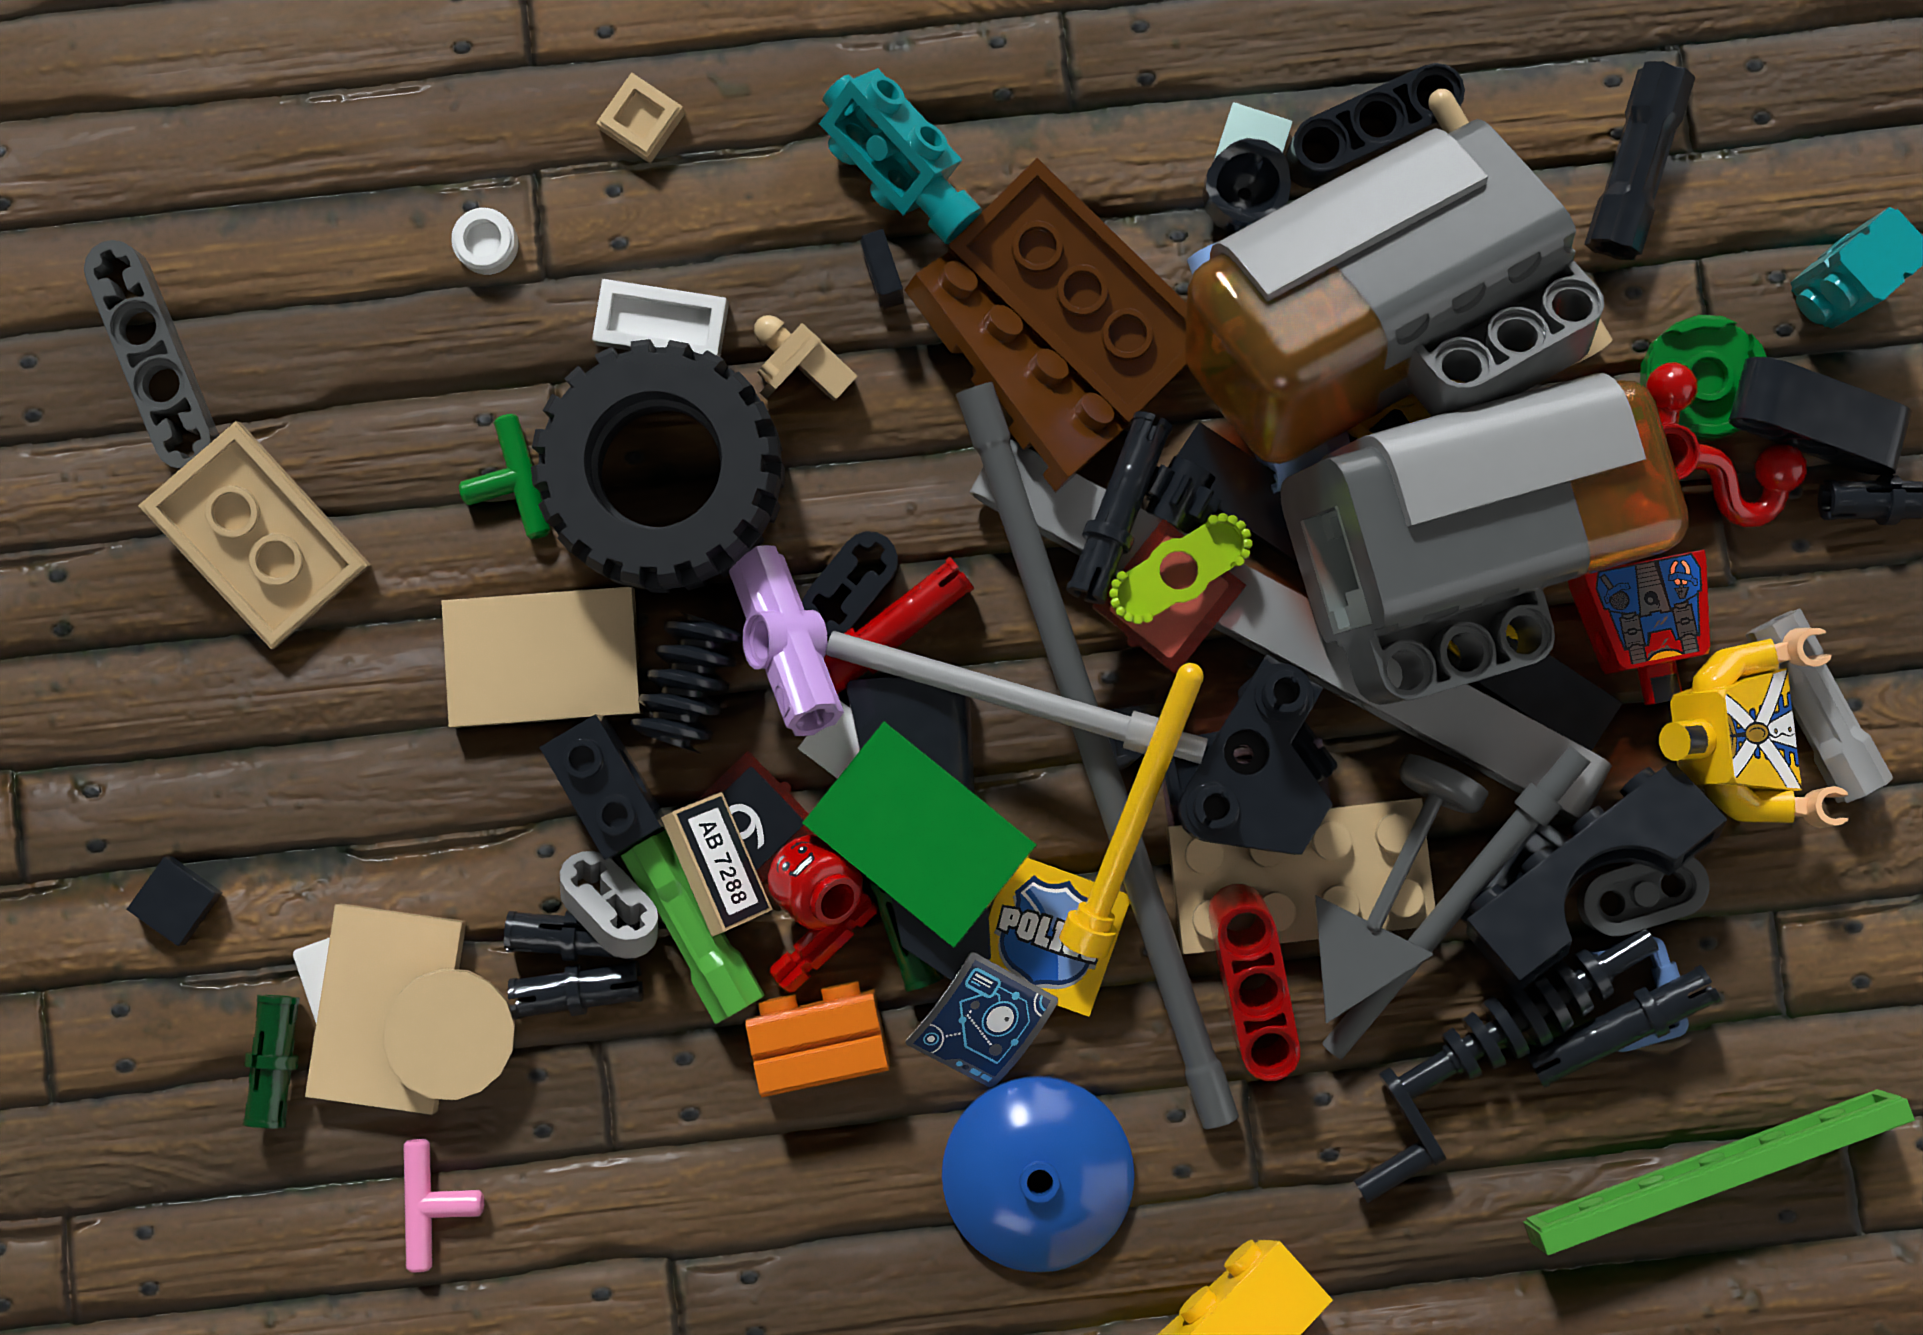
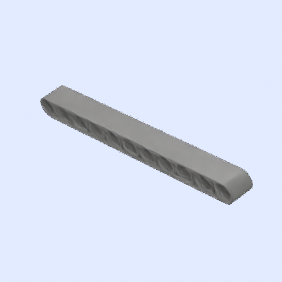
M1010 439V445L1040 535L1081 556L1086 543V539L1082 536L1083 530L1088 520H1095L1106 489L1076 474L1055 493L1042 475L1048 466L1041 456L1029 448L1023 450L1018 442ZM983 467L969 493L983 504L999 512ZM1140 508L1130 533L1135 538L1131 551L1128 554H1122L1114 575L1117 576L1120 571L1128 572L1147 560L1152 551L1158 547L1166 536H1170L1172 539L1183 538L1187 533L1180 531L1156 516L1148 514ZM1245 564L1239 567L1235 566L1220 576L1229 586L1201 622L1264 656L1268 654L1281 663L1299 668L1308 676V679L1519 794L1525 790L1530 782L1537 786L1567 748L1571 746L1591 763L1558 801L1562 808L1557 814L1577 822L1589 811L1612 767L1610 762L1468 684L1422 698L1393 704L1378 705L1369 702L1360 694L1355 685L1344 646L1338 647L1337 641L1327 643L1320 634L1308 598ZM1391 657L1387 665V674L1391 683L1398 688L1403 678L1402 669L1399 663Z

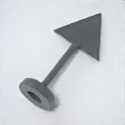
M1406 754L1400 765V778L1407 787L1425 797L1426 800L1368 920L1315 895L1326 1024L1433 955V953L1382 927L1441 805L1462 813H1476L1483 807L1488 797V791L1470 777L1437 761L1419 755Z

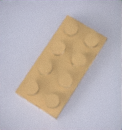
M1422 798L1330 808L1302 855L1203 842L1192 838L1181 825L1166 826L1181 953L1191 954L1216 951L1209 921V904L1213 896L1221 888L1230 884H1246L1254 887L1262 895L1277 927L1280 943L1318 939L1315 895L1368 920L1423 806ZM1427 836L1382 927L1387 931L1418 928L1435 908ZM1253 913L1238 914L1229 922L1227 929L1233 931L1245 930L1255 922L1257 915Z

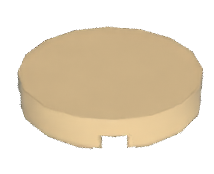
M440 969L417 977L396 996L384 1019L382 1046L390 1069L408 1089L430 1099L458 1100L481 1092L502 1073L513 1051L515 1021L512 1017L508 1000L490 981L469 970Z

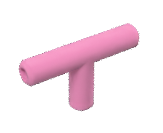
M413 1139L406 1141L404 1144L406 1269L409 1272L417 1273L428 1271L432 1267L431 1218L480 1216L484 1210V1195L480 1190L431 1192L430 1142L426 1139Z

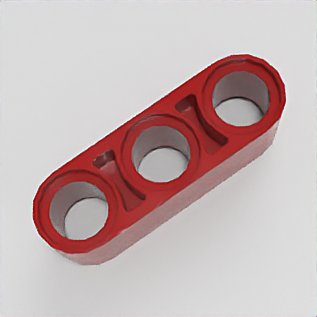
M1230 884L1221 888L1213 896L1209 904V921L1232 1033L1246 1069L1254 1077L1261 1080L1277 1081L1287 1077L1294 1071L1300 1060V1043L1277 927L1262 895L1254 887L1246 884ZM1253 913L1257 915L1255 922L1245 930L1233 931L1227 929L1229 922L1238 914ZM1257 973L1268 975L1267 981L1255 990L1240 988L1241 983L1250 975ZM1275 1033L1280 1035L1272 1046L1267 1048L1253 1047L1254 1042L1264 1034Z

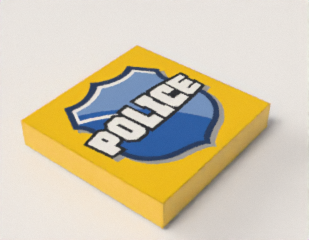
M1027 858L993 901L989 912L991 959L989 961L1058 998V1006L1089 1017L1130 903L1128 895L1119 891L1111 910L1115 915L1113 925L1117 929V933L1108 956L1097 959L1078 954L1066 947L1060 941L1059 935L1068 912L1077 910L1080 902H1087L1094 881Z

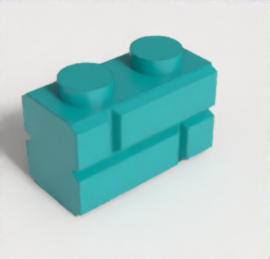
M1888 207L1851 233L1839 239L1817 261L1808 266L1790 282L1792 286L1791 291L1797 296L1796 303L1798 308L1812 322L1833 329L1882 302L1903 284L1906 278L1913 275L1923 266V236L1898 208Z

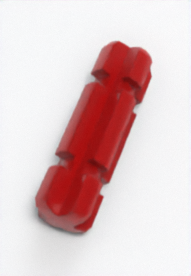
M863 890L857 908L850 917L831 928L824 930L810 929L793 945L796 950L792 954L787 951L775 962L769 971L773 979L785 991L789 993L795 992L811 977L808 972L812 968L818 970L854 935L852 930L857 925L862 928L877 913V904Z

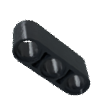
M1432 63L1424 65L1308 118L1298 127L1285 153L1291 180L1303 188L1316 189L1435 128L1442 130L1432 111L1420 104L1416 92H1434L1438 89H1447L1453 94L1459 106H1461L1465 95L1463 79L1455 69L1446 64ZM1371 116L1381 120L1386 126L1387 136L1378 138L1368 135L1361 128L1359 119ZM1308 142H1318L1324 145L1330 152L1331 161L1323 164L1312 162L1303 153L1302 145Z
M1749 357L1744 362L1729 417V424L1737 429L1775 443L1789 444L1796 447L1800 452L1850 470L1871 475H1893L1897 470L1912 410L1901 403L1787 361L1769 357Z

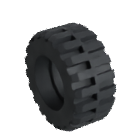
M651 339L631 341V351L618 355L614 348L610 347L595 354L599 364L586 373L577 366L564 378L569 383L570 388L561 399L554 394L550 396L542 410L549 417L545 430L535 429L532 448L539 454V462L531 467L533 487L541 493L543 501L538 506L546 523L555 529L558 534L557 539L571 554L597 573L626 587L645 588L652 593H670L672 588L685 587L690 591L707 586L706 580L718 574L726 577L737 561L748 551H751L756 546H760L765 539L762 534L769 522L775 523L780 509L778 497L780 488H784L785 468L781 458V451L783 449L778 432L764 402L760 400L752 384L739 371L736 373L726 365L724 359L708 350L703 354L696 353L692 350L689 343L669 340L667 347H655ZM661 411L681 412L697 420L712 435L720 458L718 483L704 506L682 522L666 527H650L637 524L621 515L611 504L605 493L602 483V467L606 452L617 434L639 417Z

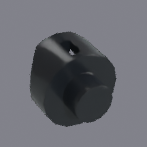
M1245 138L1230 144L1216 156L1206 174L1202 193L1206 212L1217 226L1234 234L1285 206L1289 200L1291 188L1288 162L1279 148L1265 140Z

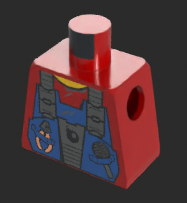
M1705 550L1586 572L1581 577L1568 580L1570 592L1600 667L1605 674L1637 668L1645 705L1671 701L1674 694L1683 691L1676 660L1709 654L1710 650Z

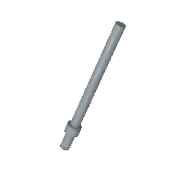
M837 631L831 633L827 644V656L1124 742V749L1144 755L1159 720L1158 717L1133 711L1132 716L1124 715ZM1182 732L1173 756L1201 764L1208 739Z

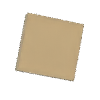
M631 72L596 124L599 130L651 164L686 113L683 106Z

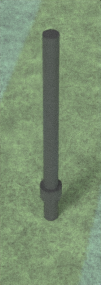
M1569 746L1537 786L1530 782L1514 802L1519 806L1407 941L1432 953L1469 909L1472 902L1479 897L1539 824L1546 827L1562 808L1558 801L1591 762ZM1424 961L1351 1007L1322 1042L1323 1046L1334 1056L1342 1060Z

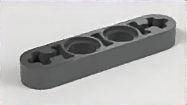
M109 240L101 242L93 247L86 256L84 273L87 284L154 449L163 462L180 470L216 439L219 433L150 264L144 255L122 241ZM116 258L127 265H131V267L126 268L122 272V277L127 289L138 297L126 299L123 289L112 280L105 278V276L113 272L112 261ZM137 313H151L156 321L154 336L145 344H131L126 335L127 323ZM160 370H174L180 382L177 394L169 401L155 402L149 391L150 380ZM191 407L190 412H184ZM179 415L183 427L187 431L200 435L201 440L193 444V456L189 457L182 452L175 451V446L183 442L182 434L177 423L167 418L161 421L162 417Z

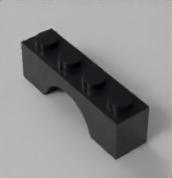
M1674 761L1669 762L1657 773L1650 767L1640 771L1620 790V793L1624 796L1622 800L1606 812L1600 806L1588 811L1570 828V832L1574 837L1556 851L1549 845L1542 847L1519 868V871L1523 874L1521 878L1505 890L1499 884L1492 886L1469 906V911L1473 915L1467 919L1466 935L1516 993L1526 988L1568 955L1572 938L1565 919L1564 904L1572 887L1584 875L1607 864L1628 862L1649 866L1670 876L1720 837L1727 818Z

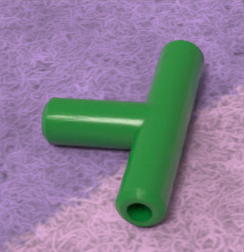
M515 414L499 416L494 421V426L507 468L461 481L459 484L461 498L469 506L514 492L526 537L530 539L545 537L549 535L551 528L546 523L538 506L543 500L540 491L533 487L532 462L519 417Z

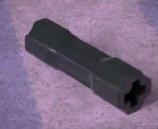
M1648 61L1644 63L1643 68L1638 69L1625 110V125L1604 193L1597 201L1584 244L1594 253L1607 255L1617 260H1635L1637 255H1642L1655 213L1654 201L1676 129L1683 121L1696 78L1687 68L1677 67L1665 61Z

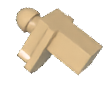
M766 315L757 319L754 325V333L757 340L762 346L766 344L775 352L757 371L768 383L760 392L765 399L777 389L796 367L832 401H835L857 377L803 323L791 334L783 326L784 322L775 316Z

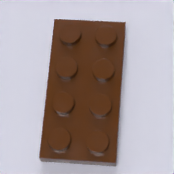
M1038 158L948 245V251L959 262L968 266L974 272L977 279L1002 304L1015 311L1021 318L1022 323L1050 350L1058 353L1065 360L1068 368L1094 393L1102 396L1112 406L1114 413L1127 425L1132 422L1135 412H1142L1209 344L1210 334L1207 322Z

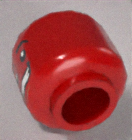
M808 834L795 838L775 856L768 872V890L775 903L796 922L807 929L824 930L843 922L855 911L863 891V874L817 835Z

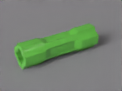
M666 830L648 838L621 855L637 886L656 906L658 913L690 968L691 982L715 1024L765 996L742 953L729 943L724 932L713 937L711 936Z

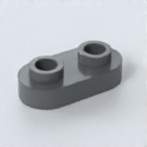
M1693 857L1673 873L1677 878L1678 887L1674 894L1667 896L1661 889V879L1665 875L1664 873L1642 864L1627 863L1590 876L1579 890L1577 897L1578 912L1583 922L1595 932L1610 936H1623L1691 915L1698 911L1705 903L1709 894L1708 874L1703 865ZM1612 891L1617 897L1618 905L1613 913L1606 915L1601 910L1600 899L1605 892Z

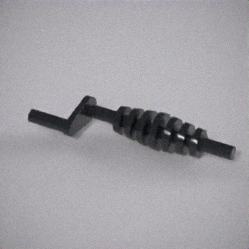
M1646 929L1640 930L1599 956L1597 954L1592 955L1587 949L1572 954L1573 961L1577 967L1574 971L1565 961L1560 960L1549 969L1555 981L1553 984L1542 974L1528 985L1533 994L1531 997L1524 990L1516 993L1509 984H1506L1502 987V992L1511 1007L1510 1010L1507 1011L1500 1001L1492 995L1482 1003L1483 1010L1490 1022L1484 1025L1480 1018L1472 1011L1462 1019V1023L1468 1033L1464 1038H1461L1452 1027L1442 1035L1445 1045L1441 1047V1052L1399 1077L1390 1067L1380 1072V1079L1417 1137L1418 1142L1354 1180L1366 1202H1371L1432 1164L1436 1166L1447 1159L1415 1106L1414 1098L1456 1073L1458 1075L1464 1073L1469 1080L1481 1076L1482 1071L1477 1060L1482 1057L1492 1069L1506 1065V1060L1499 1048L1503 1044L1517 1059L1530 1054V1049L1522 1035L1525 1031L1540 1048H1544L1554 1041L1545 1019L1548 1018L1560 1033H1565L1574 1025L1566 1006L1570 1004L1581 1017H1585L1594 1009L1588 994L1589 992L1593 991L1601 1001H1605L1614 993L1611 983L1614 982L1615 976L1659 950L1652 935Z

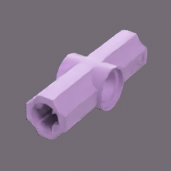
M756 546L729 570L746 617L743 630L745 657L752 668L765 669L786 728L792 729L794 736L815 735L820 730L835 725L844 713L824 662L828 644L825 622L817 611L804 610L784 555L778 554L776 546Z

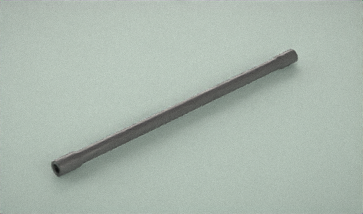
M993 382L961 391L956 394L973 447L980 455L1060 696L1098 707L1010 445V432ZM1071 727L1109 841H1111L1128 794L1109 737ZM1141 835L1123 883L1185 1064V1077L1202 1128H1217L1233 1122L1239 1117L1222 1063L1216 1057Z

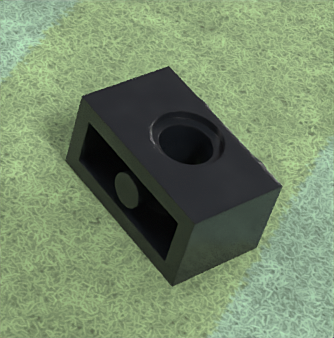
M595 714L539 747L604 860L618 858L634 846L665 830L661 817L665 816L608 717Z

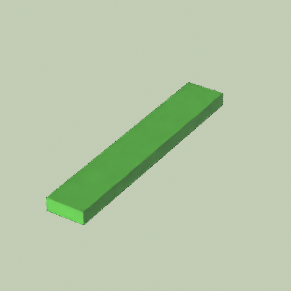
M1876 1089L1527 1217L1523 1223L1530 1242L1546 1255H1550L1913 1122L1915 1119L1906 1098Z

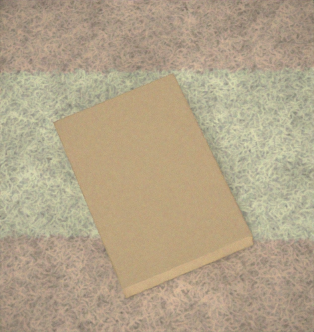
M235 421L138 505L271 649L279 646L371 565L241 422Z
M633 587L441 600L449 727L459 728L590 718L595 714L605 717L643 714L642 704L638 701L641 695L635 589Z
M335 904L305 1097L430 1115L438 1111L439 1099H430L408 1089L390 1069L382 1046L384 1019L396 996L417 977L440 969L460 968L467 921L355 905Z

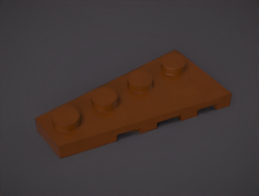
M949 251L917 272L904 289L951 353H964L973 365L974 376L971 380L975 386L993 382L1000 403L1014 420L1008 428L1010 433L1023 450L1032 446L1035 448L1048 466L1042 475L1055 493L1112 444L1128 426L1114 413L1112 406L1102 396L1094 393L1068 368L1067 363L1058 353L1050 350L1022 323L1021 318L1015 311L1002 304L977 279L974 272L968 266L959 262Z

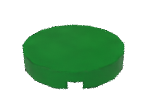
M1696 315L1674 323L1650 344L1641 363L1640 391L1648 412L1653 416L1655 408L1646 396L1645 384L1650 373L1665 363L1677 362L1687 366L1693 372L1698 382V393L1693 403L1681 410L1678 424L1692 431L1698 441L1712 442L1741 431L1729 424V417L1745 359L1749 357H1767L1762 344L1752 333L1748 335L1742 328L1735 326L1738 324L1737 322L1724 316Z

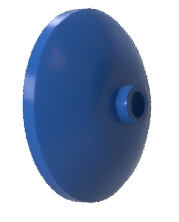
M1045 1076L1022 1077L1006 1081L987 1090L976 1098L961 1114L949 1135L944 1151L942 1165L943 1191L949 1213L955 1225L966 1240L980 1253L1012 1269L1026 1272H1050L1071 1267L1088 1259L1113 1237L1122 1224L1132 1199L1134 1163L1128 1139L1119 1121L1111 1110L1094 1094L1083 1087L1063 1079ZM1036 1170L1048 1172L1052 1177L1050 1187L1042 1192L1030 1189L1027 1185V1179L1032 1172Z

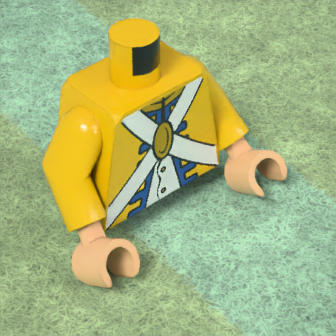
M1795 628L1784 636L1782 643L1774 644L1770 638L1719 650L1707 660L1693 677L1692 688L1672 696L1670 701L1672 722L1666 724L1659 735V745L1662 753L1668 759L1677 761V766L1699 789H1704L1706 797L1716 807L1737 821L1793 823L1795 816L1804 817L1805 821L1811 826L1824 828L1844 824L1849 819L1830 818L1822 809V802L1825 797L1848 796V792L1843 788L1832 786L1812 790L1805 797L1794 796V791L1802 790L1788 669H1779V663L1789 661L1797 666L1810 667L1826 664L1831 659L1830 654L1807 657L1803 651V644L1809 636L1826 633L1821 628Z

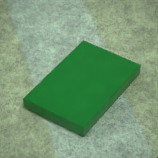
M886 722L880 725L802 822L803 825L953 948L960 943L1037 846L1034 841Z

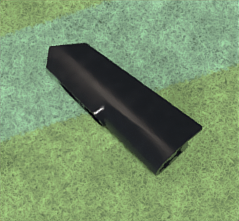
M903 677L851 680L847 683L846 691L859 751L880 725L886 722L975 794L970 697ZM891 897L901 947L951 981L955 979L969 954L974 952L988 960L991 959L988 908L960 943L953 948Z

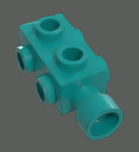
M877 68L856 78H852L849 74L845 75L827 90L822 101L829 110L819 124L831 136L828 140L829 149L837 159L846 164H856L872 181L870 192L877 203L889 210H899L902 215L920 207L930 218L928 226L945 244L951 243L981 214L982 208L965 190L957 192L947 181L962 162V159L948 145L944 134L936 126L928 123L905 98L902 89L895 81L886 77Z

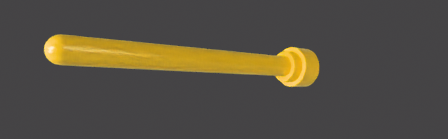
M1186 663L1178 669L1087 902H1080L1077 910L1068 912L1059 939L1066 947L1078 954L1097 959L1108 956L1117 933V929L1113 925L1115 915L1111 910L1203 682V671L1197 664Z

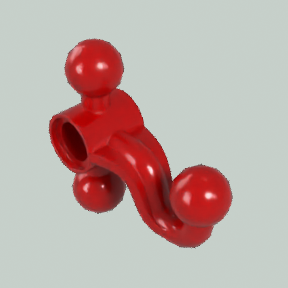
M1677 362L1665 363L1651 372L1645 385L1646 396L1655 407L1652 421L1641 422L1636 425L1646 459L1625 465L1633 474L1641 476L1639 491L1626 500L1622 509L1623 522L1627 529L1634 536L1642 539L1655 538L1667 531L1674 519L1673 505L1665 496L1667 482L1679 481L1687 477L1694 469L1703 470L1709 474L1719 511L1731 523L1746 528L1760 527L1773 521L1784 509L1790 491L1802 484L1807 474V461L1796 447L1786 443L1772 445L1760 453L1754 466L1755 477L1761 486L1764 487L1763 492L1757 501L1752 503L1746 502L1742 498L1737 473L1732 461L1721 450L1699 444L1696 435L1692 431L1678 424L1681 410L1693 403L1698 393V382L1693 372L1687 366ZM1663 435L1668 443V454L1663 463L1656 467L1651 458V449L1654 442Z

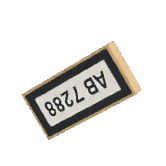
M722 792L661 817L712 937L773 910Z

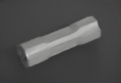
M1799 608L1771 619L1752 629L1745 636L1749 643L1771 638L1773 643L1777 644L1782 643L1784 636L1790 630L1811 627ZM1811 635L1805 640L1803 651L1807 657L1824 654L1815 635ZM1789 661L1779 663V669H1788L1793 715L1814 751L1815 764L1828 787L1836 786L1848 792V796L1835 797L1836 802L1848 803L1867 796L1871 792L1887 785L1893 779V776L1871 736L1861 729L1827 665L1810 667L1797 666Z

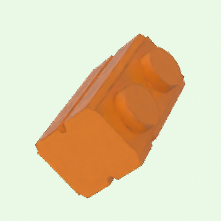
M853 981L821 989L823 1000L798 1005L796 994L758 1002L760 1014L749 1016L745 1022L761 1098L889 1071L890 1059L875 989L861 992L859 981Z

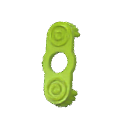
M1225 513L1219 514L1218 517L1211 515L1204 525L1183 538H1173L1162 542L1152 551L1149 559L1128 572L1120 571L1116 576L1117 579L1111 582L1112 589L1109 591L1110 604L1115 609L1116 615L1122 617L1126 622L1141 624L1144 621L1149 623L1153 620L1154 616L1175 603H1185L1196 599L1206 589L1209 582L1233 567L1243 565L1244 559L1249 557V548L1252 546V540L1249 539L1251 536L1250 530L1245 529V522L1238 521L1235 515H1230L1229 517ZM1183 552L1195 561L1197 577L1190 587L1173 589L1162 580L1160 565L1162 560L1171 553Z

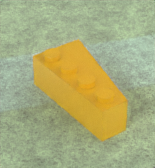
M1249 1240L1237 1248L1226 1260L1224 1267L1227 1270L1209 1287L1205 1286L1195 1292L1181 1307L1179 1315L1157 1335H1301L1333 1299L1280 1241L1259 1240L1255 1243L1253 1240Z

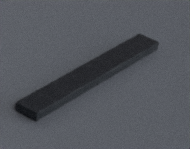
M1199 421L1176 456L1185 458L1203 467L1215 476L1216 479L1211 490L1214 491L1213 496L1222 500L1216 511L1217 514L1225 513L1228 517L1235 515L1238 521L1245 522V529L1250 530L1253 538L1299 568L1282 510L1281 492L1273 493L1271 485L1276 483L1273 476L1276 472ZM1506 636L1510 647L1516 651L1518 640ZM1447 648V657L1451 665L1458 669L1461 659ZM1550 654L1537 663L1471 682L1499 702L1590 751L1593 750L1623 704Z

